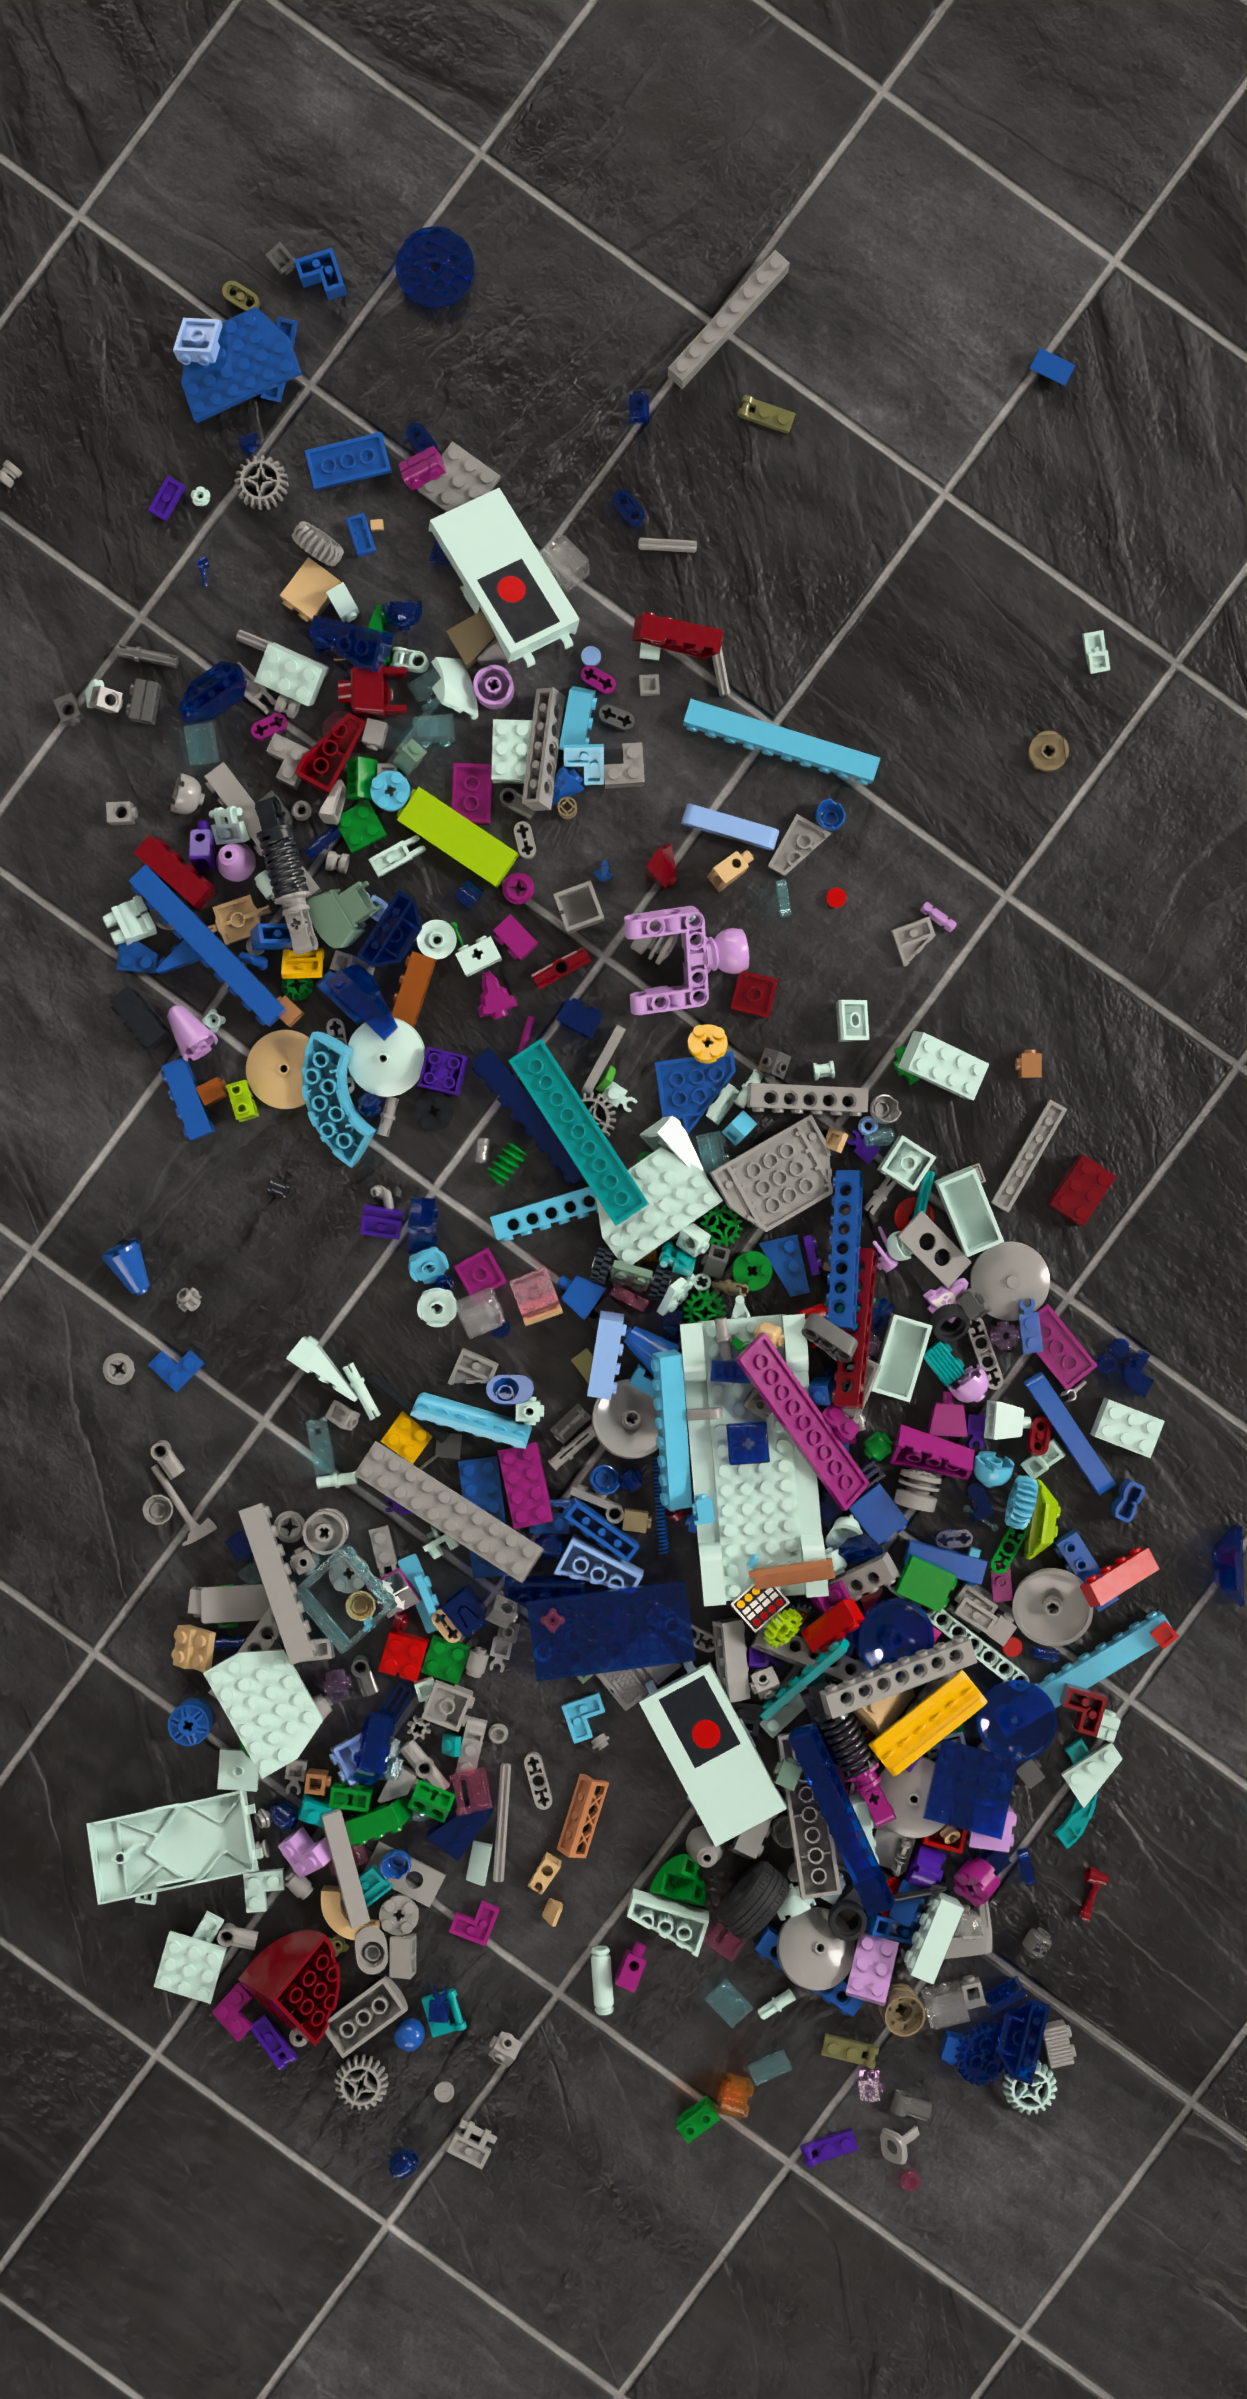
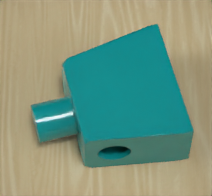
M303 1794L298 1809V1818L301 1821L323 1828L320 1815L338 1808L329 1807L330 1799L314 1794Z

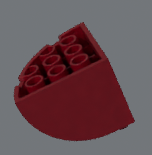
M301 1930L281 1937L270 1944L250 1963L238 1980L279 2020L306 2041L316 2046L330 2024L328 2022L332 2010L335 2011L340 1989V1968L336 1962L335 1949L325 1934L315 1930Z

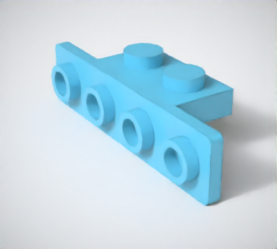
M414 1553L399 1559L398 1564L401 1570L422 1597L421 1601L415 1605L426 1632L431 1633L438 1630L432 1622V1614L437 1612L438 1605H440L436 1594H433L430 1587H432L430 1578L428 1575L425 1576L417 1554ZM436 1614V1621L441 1620L445 1624L442 1615Z

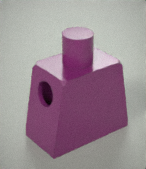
M943 1391V1402L933 1403L927 1434L967 1437L964 1405L955 1403V1397L950 1391Z
M636 1941L632 1951L626 1950L614 1977L616 1985L635 1993L647 1962L643 1956L646 1945ZM632 1961L637 1962L634 1966H630V1963Z

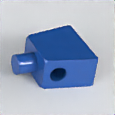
M562 1275L556 1284L566 1291L561 1299L583 1320L587 1318L606 1290L605 1287L579 1275L573 1281Z

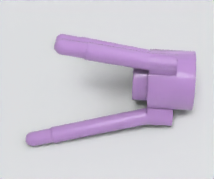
M879 1226L878 1231L886 1246L887 1238L882 1228ZM873 1241V1245L881 1255L878 1258L879 1262L877 1261V1268L879 1270L883 1269L887 1273L896 1267L898 1262L888 1252L884 1253L878 1243Z

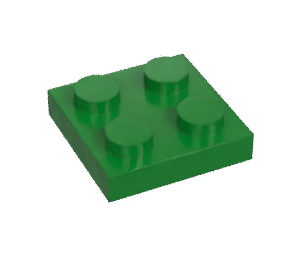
M369 800L341 813L337 826L352 854L387 836Z
M434 1633L421 1672L458 1685L471 1646L458 1641L455 1643L448 1642L443 1636Z

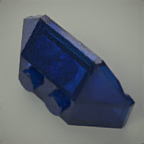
M220 661L194 679L188 686L182 702L178 705L183 722L188 724L214 719L242 700L245 694L247 679L241 665Z
M398 889L356 957L373 968L401 963L423 929L416 900Z
M1234 1524L1214 1544L1212 1561L1215 1562V1570L1212 1571V1579L1237 1605L1245 1607L1243 1527Z
M1033 1998L1005 2012L996 2048V2054L1011 2078L1028 2085L1033 2083L1051 2006Z

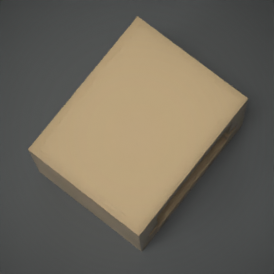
M383 519L370 520L372 532L384 531Z

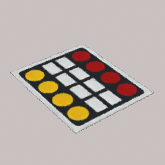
M754 1583L730 1605L756 1633L790 1602L777 1587L756 1590Z

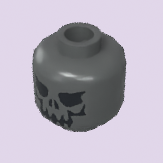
M1040 1927L1037 1929L1031 1928L1022 1941L1025 1954L1033 1959L1035 1957L1043 1958L1052 1945L1050 1934Z

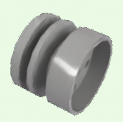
M653 921L650 927H654L657 921ZM678 934L634 939L630 948L641 955L647 948L650 949L648 959L651 960L657 953L659 956L655 963L660 965L673 950L677 943Z
M914 1468L901 1469L900 1474L908 1477V1479L899 1478L898 1482L906 1485V1489H896L893 1502L916 1510L934 1512L937 1499L929 1495V1493L939 1492L940 1488L931 1484H941L942 1479L924 1470Z

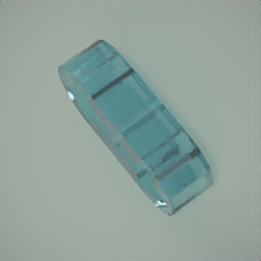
M786 880L775 881L780 916L781 918L790 917L791 908Z

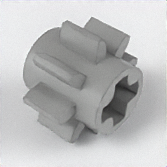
M194 1287L190 1290L188 1288L181 1289L176 1297V1303L183 1312L187 1309L194 1311L201 1303V1296Z
M414 1715V1722L408 1721L407 1723L411 1727L407 1733H412L414 1740L417 1737H421L424 1740L425 1732H431V1729L427 1728L431 1722L417 1718ZM416 1724L419 1726L423 1725L422 1731L419 1728L415 1729Z

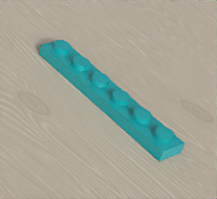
M845 1638L840 1642L835 1641L828 1648L829 1651L826 1654L822 1652L815 1659V1663L812 1666L808 1664L802 1670V1674L799 1677L794 1676L789 1681L788 1687L785 1689L783 1687L780 1688L775 1694L774 1699L771 1700L769 1698L762 1705L763 1710L760 1717L767 1721L845 1654L850 1643Z

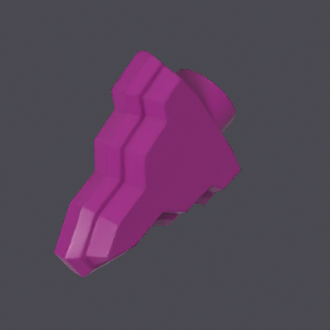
M490 971L483 973L481 982L483 993L480 995L479 1016L492 1015L493 1020L508 1016L507 1010L518 1006L514 996H510L507 989L499 985L498 979Z

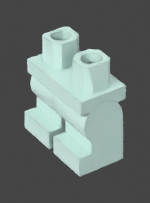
M137 895L128 902L112 907V912L103 916V921L107 928L115 925L119 927V930L110 933L115 945L124 942L129 945L135 941L157 934L155 924L147 911L141 895Z

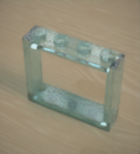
M348 1544L339 1547L297 1587L298 1593L295 1594L297 1601L302 1602L304 1610L341 1654L350 1650L398 1605L395 1602L394 1596L382 1586L381 1580L369 1571V1566L359 1559L355 1549ZM341 1557L346 1560L385 1607L351 1639L348 1638L308 1589Z

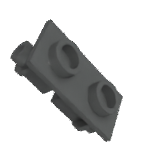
M578 1403L550 1431L558 1441L560 1440L564 1444L592 1417Z

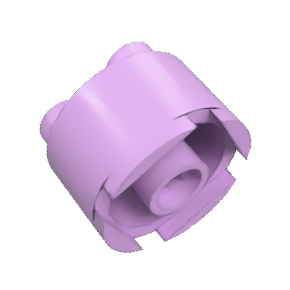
M489 665L479 670L475 675L473 682L475 695L484 707L503 709L510 703L514 695V684L511 675L504 667ZM494 684H497L498 689L491 690L490 686L493 687Z

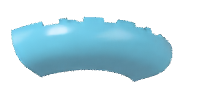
M318 1031L313 1032L305 1049L304 1064L301 1069V1074H303L302 1095L309 1111L307 1113L313 1127L315 1126L321 1135V1140L326 1142L335 1156L352 1168L361 1158L377 1131L361 1117L349 1094L347 1069L354 1049L328 1034Z

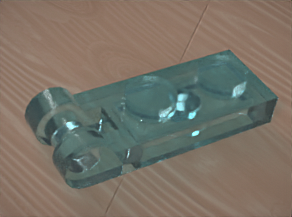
M323 1417L318 1421H306L316 1476L336 1472L327 1418ZM321 1428L322 1434L315 1435V1429Z

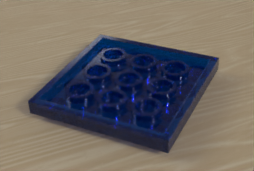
M942 1739L938 1747L923 1819L1002 1840L1019 1759Z

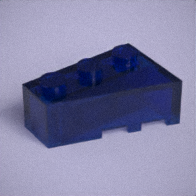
M478 1795L449 1818L447 1817L444 1823L441 1822L429 1830L426 1838L459 1861L493 1814L494 1806Z

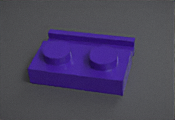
M364 1205L360 1234L399 1240L404 1210Z

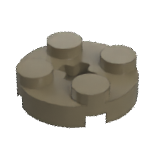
M1054 731L1039 733L1031 741L1028 748L1029 760L1033 767L1044 772H1051L1060 768L1069 755L1067 741ZM1046 746H1049L1050 750L1054 751V753L1050 754V757L1043 752Z

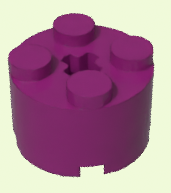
M977 1857L974 1860L968 1858L954 1875L953 1881L955 1886L953 1889L957 1895L963 1896L974 1906L980 1907L988 1901L999 1887L1000 1878L999 1875L995 1876L993 1873L995 1869L987 1861Z

